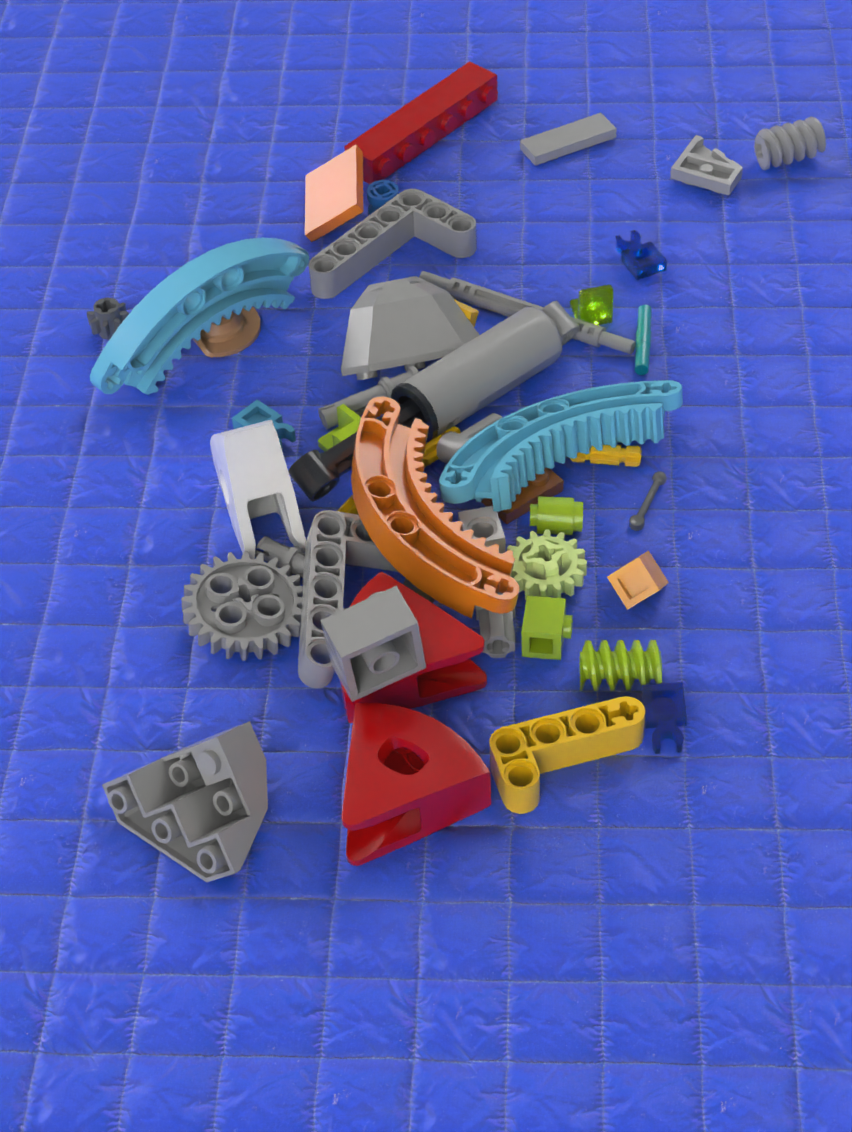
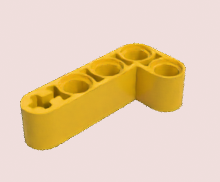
M618 697L504 726L495 730L489 739L490 769L505 807L511 812L518 814L533 811L540 801V774L638 748L644 739V705L633 697Z

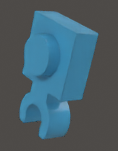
M259 400L254 401L232 417L233 429L272 420L282 451L281 438H286L291 442L296 441L294 428L289 424L283 423L281 414Z

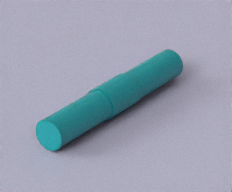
M641 305L638 308L635 345V372L638 375H645L649 371L652 309L649 305Z

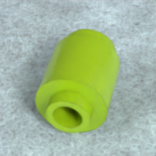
M538 496V504H530L529 526H537V534H544L545 529L550 530V533L558 535L560 532L565 533V535H573V531L582 532L583 502L574 501V498Z

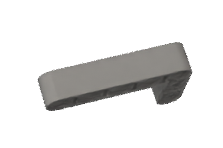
M404 190L312 257L308 264L312 294L320 299H329L337 296L414 236L457 258L470 257L477 250L475 218L421 190Z
M333 510L318 512L314 516L305 543L298 676L305 685L312 688L327 686L332 681L335 673L320 620L329 617L334 611L343 608L345 564L398 572L371 540L358 514Z

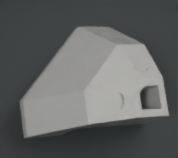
M417 276L371 284L367 286L350 310L341 373L342 376L356 374L357 380L378 377L377 370L404 365L405 371L413 365L417 369L425 368V361L445 357L479 336V333L448 291Z
M250 721L182 748L102 784L109 805L120 825L205 882H210L241 870L268 809L266 758Z

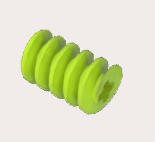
M585 640L583 648L579 653L580 691L583 690L587 679H590L594 691L599 690L603 679H606L610 691H615L619 679L623 680L626 691H631L635 679L639 680L642 690L647 691L651 679H655L657 687L661 691L662 657L656 640L649 641L646 651H643L639 640L633 641L630 651H627L623 640L617 641L614 651H611L607 640H601L598 651L594 650L591 640Z

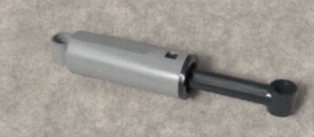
M558 301L549 303L541 310L535 307L521 309L397 385L392 390L391 398L401 408L398 424L411 428L415 418L422 420L423 423L429 426L426 443L553 364L561 355L562 346L577 334L580 327ZM357 432L325 452L319 453L316 449L307 452L288 470L289 475L310 501H317L327 495L339 483V477L352 470Z

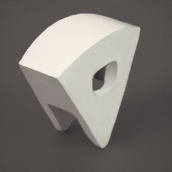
M272 420L214 434L210 440L213 462L242 554L244 551H248L250 559L255 560L256 543L250 519L275 512L280 515L290 542L294 546L302 548L305 552L306 538L296 496Z

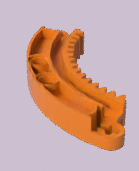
M384 396L372 398L360 419L351 473L353 499L358 515L369 537L382 555L400 574L418 589L456 612L472 619L475 605L499 614L512 611L516 607L520 589L517 581L511 577L515 562L513 551L508 550L501 554L499 553L498 544L486 547L485 537L474 540V531L472 529L462 531L463 522H452L453 513L443 512L445 505L443 503H436L437 494L430 493L432 485L431 483H426L427 473H423L424 463H422L429 426L415 418L411 428L400 425L398 421L401 408L394 399ZM382 414H384L382 417V421L377 419V417H380Z

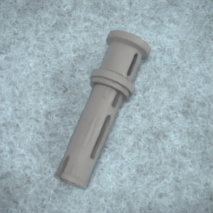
M414 365L410 366L405 373L390 379L387 376L381 378L378 381V385L318 408L323 426L329 429L338 425L337 407L341 404H345L360 416L372 398L381 396L391 398L392 390L397 385L419 373L418 369Z

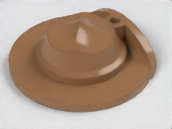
M254 307L250 311L242 308L239 315L232 311L230 319L227 320L222 316L220 325L217 326L212 322L208 333L201 330L200 340L192 339L207 357H224L236 354L249 347L257 339L261 330L259 314Z

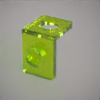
M612 285L580 290L579 298L570 300V307L574 317L595 325L612 323Z

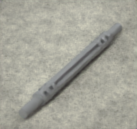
M422 271L419 278L448 291L454 299L508 317L525 307H535L539 310L544 308L455 277L447 279L426 271ZM572 317L580 327L572 339L596 347L604 345L628 354L633 353L636 345L635 341L606 332L605 327Z

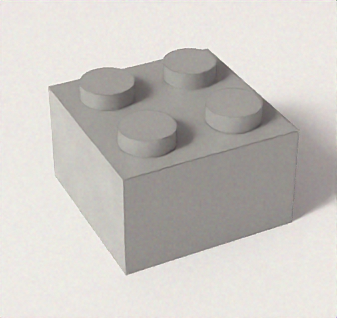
M397 586L386 591L376 592L369 596L368 599L351 607L336 610L329 617L320 620L331 664L352 702L426 668L418 621Z

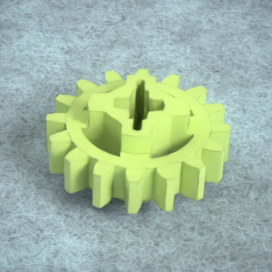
M545 529L543 536H538L534 531H530V539L526 540L518 536L516 538V546L508 545L507 551L512 550L513 558L515 559L511 577L517 581L520 587L519 592L525 591V600L527 596L534 595L561 598V593H566L569 596H573L575 586H583L584 576L587 575V560H585V550L577 549L576 539L566 542L565 533L560 532L556 537H552L550 530Z

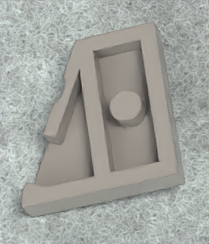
M695 135L671 167L670 178L688 185L712 190L716 193L730 195L742 178L743 167L734 160L726 158L725 154L719 149L709 150L703 145L704 138Z

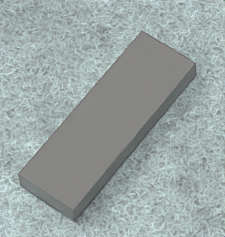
M598 113L520 140V150L536 166L616 138L617 128L602 113Z

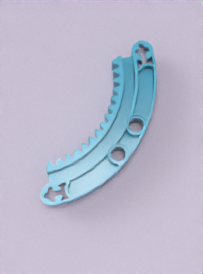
M253 238L225 244L189 261L152 289L120 324L91 370V383L105 394L116 392L123 383L136 387L147 395L158 392L159 389L155 384L157 381L165 380L164 370L173 369V358L181 359V349L189 350L191 348L190 340L192 338L197 341L200 340L201 330L208 333L212 322L218 326L222 316L228 320L231 317L232 311L239 315L242 308L250 311L252 306L260 309L261 305L266 308L272 305L275 308L280 306L286 309L293 303L295 297L288 293L287 290L294 277L300 275L306 269L309 263V253L290 241L276 238Z
M660 380L588 388L546 399L509 414L481 430L453 455L439 478L441 498L443 501L452 504L464 503L472 499H476V502H481L483 498H492L493 511L501 512L502 510L512 508V502L516 500L515 494L521 493V487L528 486L527 480L534 481L536 479L535 474H544V467L552 469L554 468V462L565 463V457L575 459L577 458V452L590 454L589 449L592 445L598 451L603 450V445H610L614 448L618 442L628 446L633 440H636L639 444H644L647 439H651L653 443H658L661 439H664L665 411L676 410L683 404L682 385L676 381Z

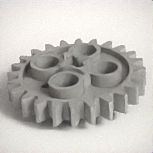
M248 551L243 552L241 559H236L232 552H229L228 561L226 562L221 561L218 557H213L212 568L201 564L200 575L192 573L190 575V584L184 585V597H182L183 623L188 624L190 636L198 635L199 646L211 642V653L215 654L221 648L225 649L226 659H230L234 652H240L242 661H246L248 653L254 652L260 660L265 649L276 655L278 654V643L289 647L291 645V636H300L303 586H300V575L290 576V565L279 569L278 558L276 557L268 563L264 562L263 553H259L255 560L250 559Z

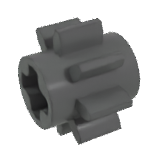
M109 297L96 301L93 306L94 311L87 312L92 334H99L101 338L110 340L120 324L129 315L124 302L119 304L116 299Z

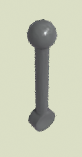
M658 471L653 474V484L637 515L631 516L629 520V526L632 530L639 531L644 528V516L660 485L666 483L667 477L664 472Z

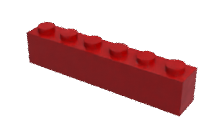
M469 61L345 145V151L354 145H357L362 150L363 181L371 184L378 180H384L485 108L492 105L498 100L497 74Z

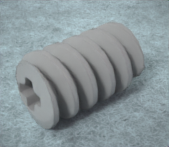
M809 117L804 121L797 120L793 124L785 123L782 126L777 125L770 129H762L756 135L754 143L755 154L763 170L769 169L770 162L775 168L781 166L782 160L785 164H791L793 156L798 162L804 160L805 154L810 159L814 158L817 150L823 153L826 148L824 129L821 122L815 117Z

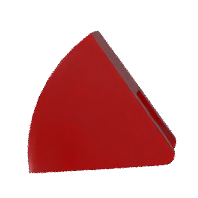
M381 571L360 590L349 607L368 599L369 596L376 592L386 591L397 586L418 621L426 668L353 702L341 683L348 723H353L356 703H382L412 709L483 689L487 684V675L470 658L483 652L485 648L484 638L432 602Z
M382 703L355 704L342 808V824L348 829L346 844L348 863L354 866L365 864L482 811L491 805L489 769L477 752L451 728L433 717L401 706Z

